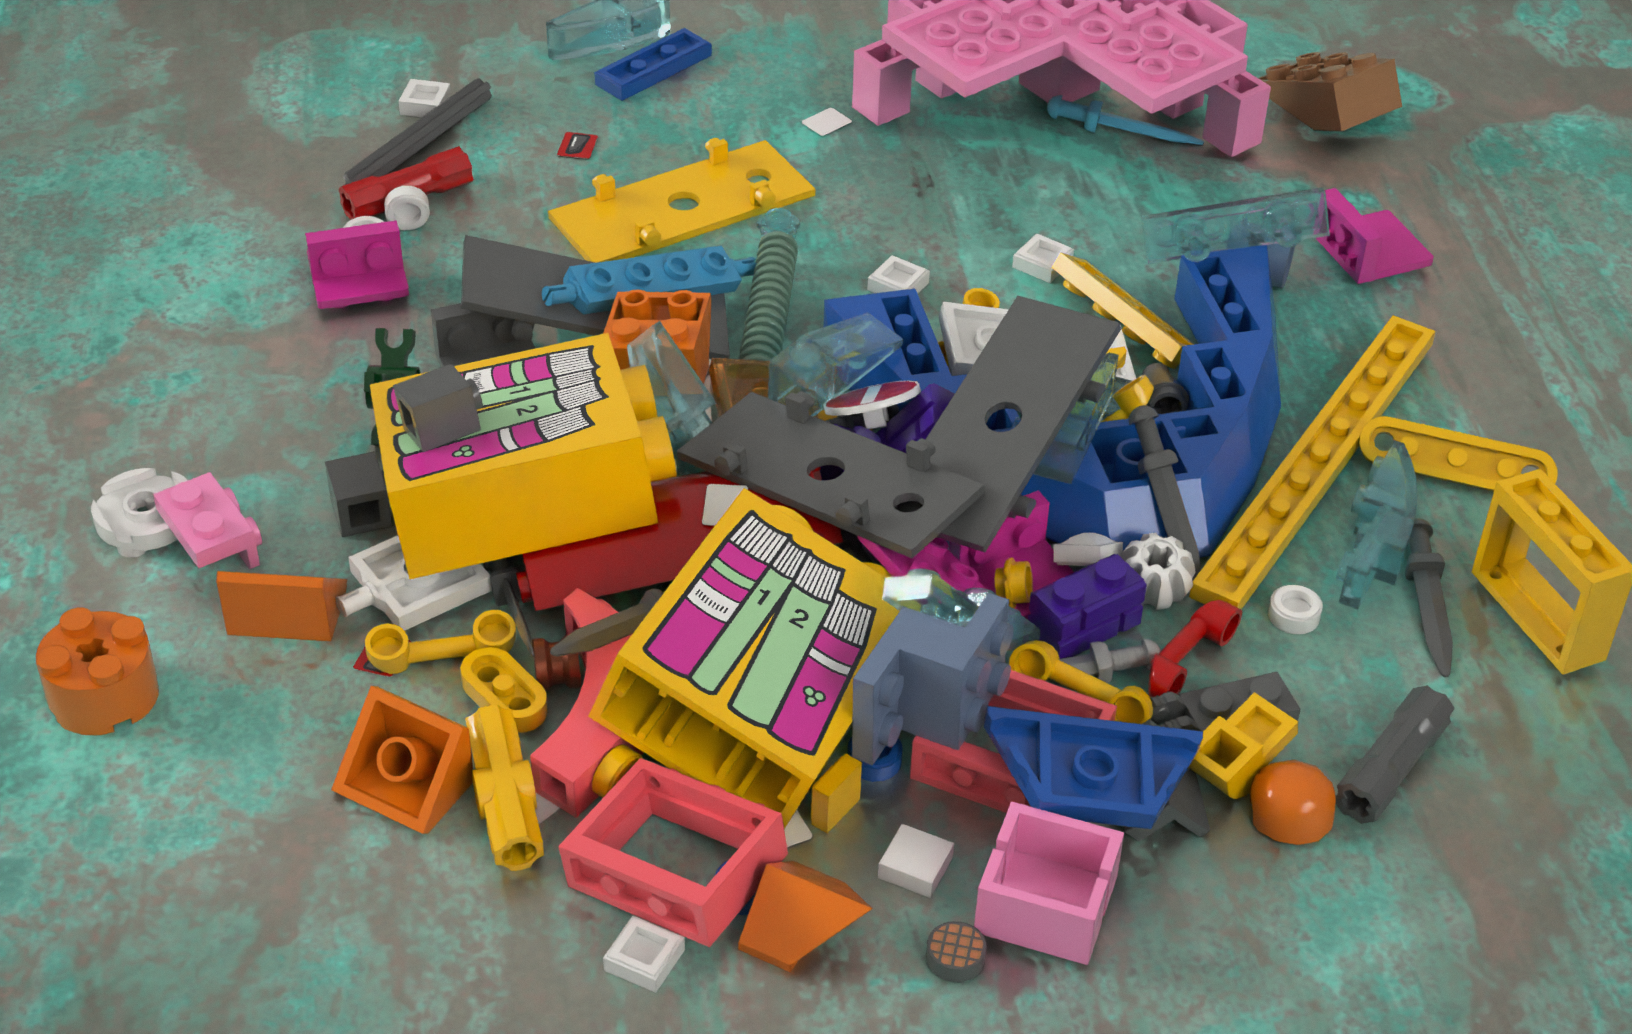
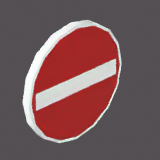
M895 381L877 384L838 395L825 402L823 407L826 415L832 416L863 413L866 428L874 429L887 426L886 421H889L887 407L917 396L921 389L917 381Z

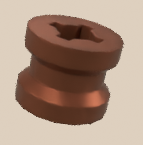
M544 638L532 639L535 676L545 691H549L556 684H565L569 688L581 687L578 653L559 657L553 656L550 650L560 641L548 642Z

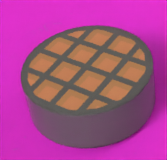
M959 921L943 923L934 928L928 937L926 950L928 967L936 976L946 981L964 982L971 980L984 968L987 949L986 940L983 934L970 924Z

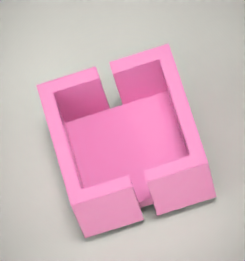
M1011 801L996 840V849L993 848L978 887L974 927L984 936L1088 965L1102 924V918L1105 915L1117 879L1124 832Z

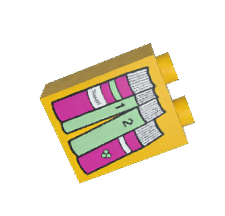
M608 333L454 366L466 380L473 379L479 389L483 407L477 410L481 431L426 452H422L404 430L393 388L395 384L425 373L370 384L386 489L409 579L656 524L658 519L651 482L677 476L669 433L664 417H658L647 368L644 364L620 370Z
M743 488L618 652L588 717L670 770L673 768L683 775L709 785H717L726 792L757 804H764V807L782 813L785 829L853 723L854 676L904 606L923 613L927 603L905 590L884 567L874 563L861 562L813 532L809 523L796 511L785 506L771 505Z

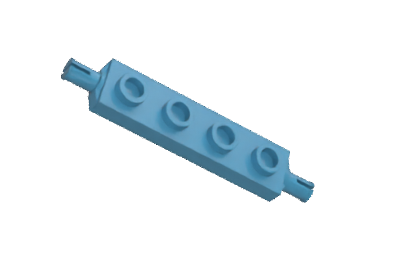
M721 245L569 266L563 277V284L543 287L542 299L546 301V306L569 302L584 315L610 311L617 291L628 292L638 289L646 292H676L688 290L696 293H711V295L735 292L742 281L741 277L754 276V268L757 263L754 262L756 260L754 257L733 260L729 258Z

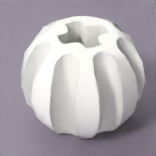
M1157 533L1144 534L1140 541H1131L1120 556L1147 584L1145 600L1141 603L1142 606L1151 604L1155 606L1156 610L1170 608L1173 602H1181L1193 586L1192 578L1195 574V566L1192 554L1184 550L1183 542L1173 536L1162 538Z

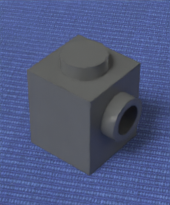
M452 364L393 385L403 428L422 452L481 431L477 410L483 407L479 389L473 379L466 380Z
M375 451L325 461L330 499L342 537L392 527L384 471L380 470Z

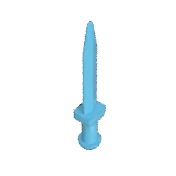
M1056 95L1047 104L1048 114L1053 119L1057 120L1058 116H1063L1085 122L1084 128L1093 133L1096 131L1097 124H1102L1172 142L1195 145L1204 144L1203 140L1174 129L1101 112L1102 101L1094 100L1090 102L1089 106L1062 100L1063 95Z

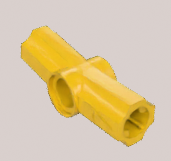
M498 704L480 707L474 714L465 718L466 727L469 728L474 764L472 780L480 820H486L487 835L489 836L495 865L505 866L510 871L531 868L533 862L544 856V847L535 812L537 800L529 760H523L521 741L512 709L501 708Z

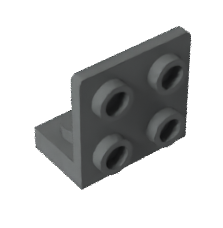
M461 303L431 309L435 354L441 367L449 364L457 366L535 349L532 340L519 341L514 338L512 327L515 319L461 309Z

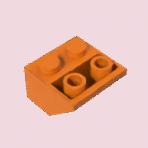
M638 289L628 292L617 291L603 334H609L620 370L645 364L653 394L657 396H701L709 368L711 293H696L688 290L676 292H646Z

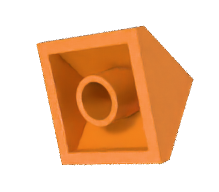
M217 571L216 579L227 635L332 641L340 614L336 604V597L346 594L347 579Z
M370 686L331 790L419 833L428 834L473 783V762L469 728L378 686Z

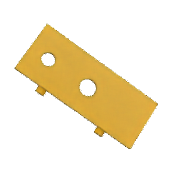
M712 138L705 143V149L709 152L708 159L616 189L615 179L611 175H598L592 180V185L596 189L595 196L549 210L548 218L586 261L597 263L634 258L813 197L815 196L816 189L766 140L728 152V142L725 139ZM752 176H764L769 181L764 179L753 183L747 179ZM683 198L696 201L698 206L690 210H677L669 204L674 200Z

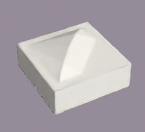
M1081 533L1070 537L1063 543L1054 544V562H1057V565L1089 566L1113 554L1121 556L1123 553V542H1115L1097 533Z

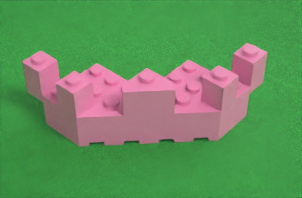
M888 0L887 24L882 25V39L854 50L852 108L877 126L909 113L912 70L916 69L915 81L941 99L951 96L956 92L965 98L1019 75V84L1047 103L1056 95H1063L1062 100L1074 102L1100 90V82L1102 81L1111 89L1127 97L1149 113L1153 114L1161 111L1172 119L1203 106L1204 94H1207L1209 97L1202 138L1217 147L1221 152L1233 157L1261 144L1271 86L1246 71L1248 56L1243 54L1248 24L1209 0Z

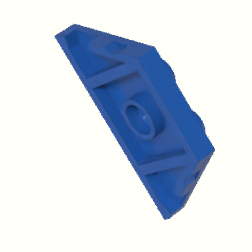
M987 706L984 717L986 732L1031 807L1085 822L1152 829L1198 753L1203 739L1202 731Z

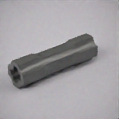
M1428 685L1411 690L1394 712L1391 723L1366 755L1353 764L1337 785L1336 805L1344 815L1355 818L1361 824L1375 822L1395 797L1397 787L1425 750L1436 743L1451 723L1450 715L1455 708L1446 694L1436 692Z

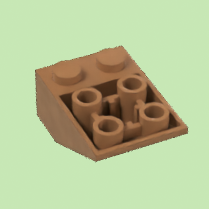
M1320 52L1306 53L1296 57L1297 63L1271 66L1266 69L1267 75L1258 78L1271 86L1270 100L1313 130L1344 131L1402 107L1395 59L1377 58L1376 53L1360 54L1352 58H1348V53L1346 52L1331 54L1324 58H1321Z

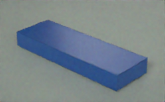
M683 28L594 72L595 85L623 101L712 56V44L688 29Z

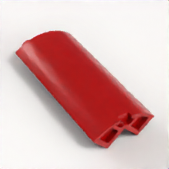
M821 467L812 470L809 476L822 481ZM708 471L651 482L658 523L522 554L526 571L516 573L522 602L533 601L535 611L564 605L563 600L576 588L596 598L674 580L714 528V526L702 524L707 486L709 484H739ZM748 489L771 505L785 506L796 511L809 523L813 532L832 544L843 542L839 527Z

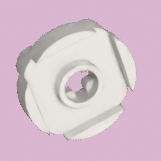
M140 468L111 478L101 487L102 496L97 500V503L93 499L91 505V513L97 534L107 544L117 547L118 553L121 556L129 558L139 557L147 550L161 548L177 541L178 539L157 511L153 494L188 481L184 476L171 471L172 478L157 476L155 468ZM145 506L147 507V509H149L148 511L143 512L137 511V509H139L140 507Z

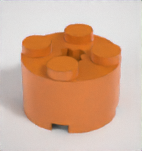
M83 607L73 608L64 612L60 617V623L44 636L36 652V664L47 704L55 715L56 721L68 731L81 735L96 736L115 732L113 725L130 718L132 724L143 719L153 708L159 695L156 669L143 621L135 616H127L110 611L91 612Z

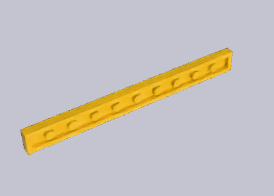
M1392 315L1195 577L1193 586L1190 589L1189 598L1203 604L1215 600H1223L1242 610L1359 448L1360 434L1363 427L1370 420L1382 416L1432 347L1436 331Z

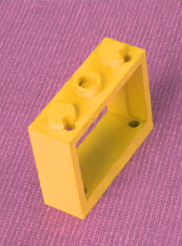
M1541 469L1496 482L1471 573L1562 675L1606 661L1632 586V564ZM1531 540L1581 592L1575 611L1526 559Z

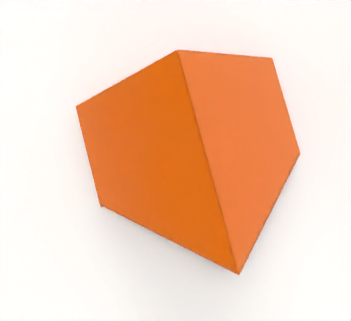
M795 861L766 864L741 933L738 950L791 973L799 959L873 908L841 880Z

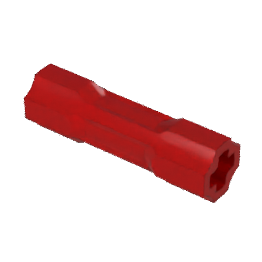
M458 146L429 156L422 163L381 177L370 176L343 185L338 190L344 213L352 220L360 216L375 217L385 213V198L390 191L397 187L414 186L421 189L427 195L430 193H444L473 182L474 179L468 155Z

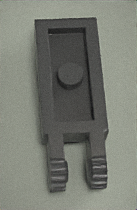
M1277 671L1184 692L1179 695L1174 692L1163 693L1161 696L1151 697L1153 706L1151 721L1160 727L1202 732L1218 716L1227 720L1254 692L1297 721L1301 709Z

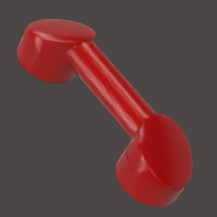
M1223 600L1211 601L1196 610L1191 616L1190 621L1159 654L1155 653L1149 674V697L1161 696L1163 693L1174 692L1179 695L1187 677V669L1178 665V663L1203 637L1222 647L1225 646L1234 636L1240 624L1242 610Z

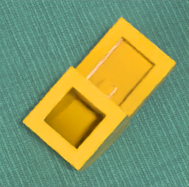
M1254 692L1227 720L1218 716L1203 731L1200 748L1189 769L1233 799L1242 798L1250 793L1253 778L1258 774L1259 770L1267 766L1298 734V721Z

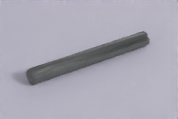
M480 78L474 79L346 171L343 176L346 182L345 185L370 176L381 177L389 174L490 100L492 96L489 90L491 88L490 84L483 82Z

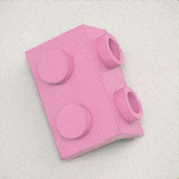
M211 472L153 494L157 511L198 569L236 553L239 554L249 569L260 566L257 546L262 544V537L256 522L251 516L243 517L233 491L229 487L223 489Z

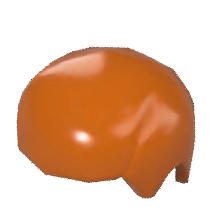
M1295 759L1268 764L1255 775L1250 789L1253 825L1259 832L1278 842L1301 845L1319 841L1332 829L1334 823L1336 795L1333 783L1316 765Z

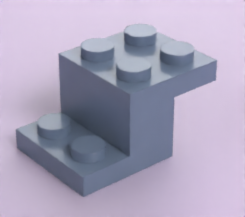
M988 592L966 627L904 606L853 678V758L873 765L885 746L892 747L896 743L901 730L959 750L971 731L977 733L981 729L988 703L993 695L1001 696L1010 678L1011 666L1005 663L1006 652L1010 646L1014 631L1013 625L1008 624L1009 599Z

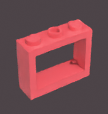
M1011 670L1010 678L1001 696L993 695L988 703V706L1110 721H1115L1117 709L1116 705ZM917 735L913 739L910 779L1007 813L1011 801L1030 806L999 753L965 741L959 750H955Z
M642 758L629 769L558 846L568 887L709 948L757 892L766 864L782 862L788 855L782 813L764 807V804H757L726 792L717 785L703 783L683 775L673 768L670 770ZM652 814L738 849L706 887L619 851Z

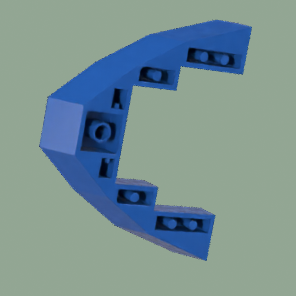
M1267 245L1181 255L1174 299L1198 344L1182 346L1177 381L1186 390L1189 396V404L1186 411L1158 414L1159 416L1154 418L1164 450H1172L1178 459V463L1172 465V469L1196 541L1199 558L1208 557L1212 554L1255 486L1281 409L1276 313ZM915 288L824 300L823 345L834 374L850 391L888 382L917 381L921 392L929 384L935 383L956 393L967 374L951 375ZM915 397L898 403L899 412ZM1006 408L993 413L988 418L986 425L993 431L1004 432L1015 428L1021 420L1015 409ZM1129 418L1062 427L1021 493L1024 496L1039 490L1050 502L1046 530L1047 539L1056 543H1063L1070 537L1081 533H1097L1115 542H1123L1124 551L1131 541H1140L1144 534L1157 533L1162 538H1168L1148 473L1140 475L1138 470V462L1145 456L1136 431L1137 429L1135 425H1129Z

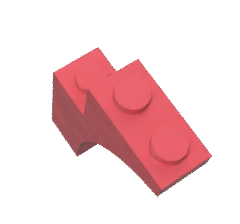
M576 588L563 600L566 635L571 634L576 629L618 613L605 600L596 599L579 588ZM631 635L593 651L578 653L586 670L578 698L559 728L530 755L535 792L575 818L599 797L592 790V780L597 767L613 748L618 745H626L641 756L644 754V752L588 717L618 652Z

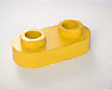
M485 647L472 651L463 659L460 667L462 686L465 693L479 707L498 704L501 708L512 709L518 733L534 730L545 721L548 713L545 689L508 652L499 648Z

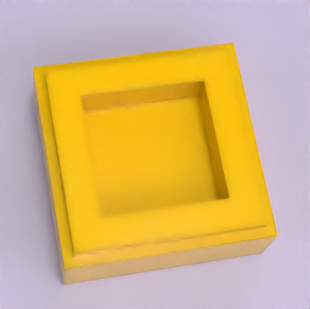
M848 754L841 756L812 786L811 825L828 834L860 800L861 761Z

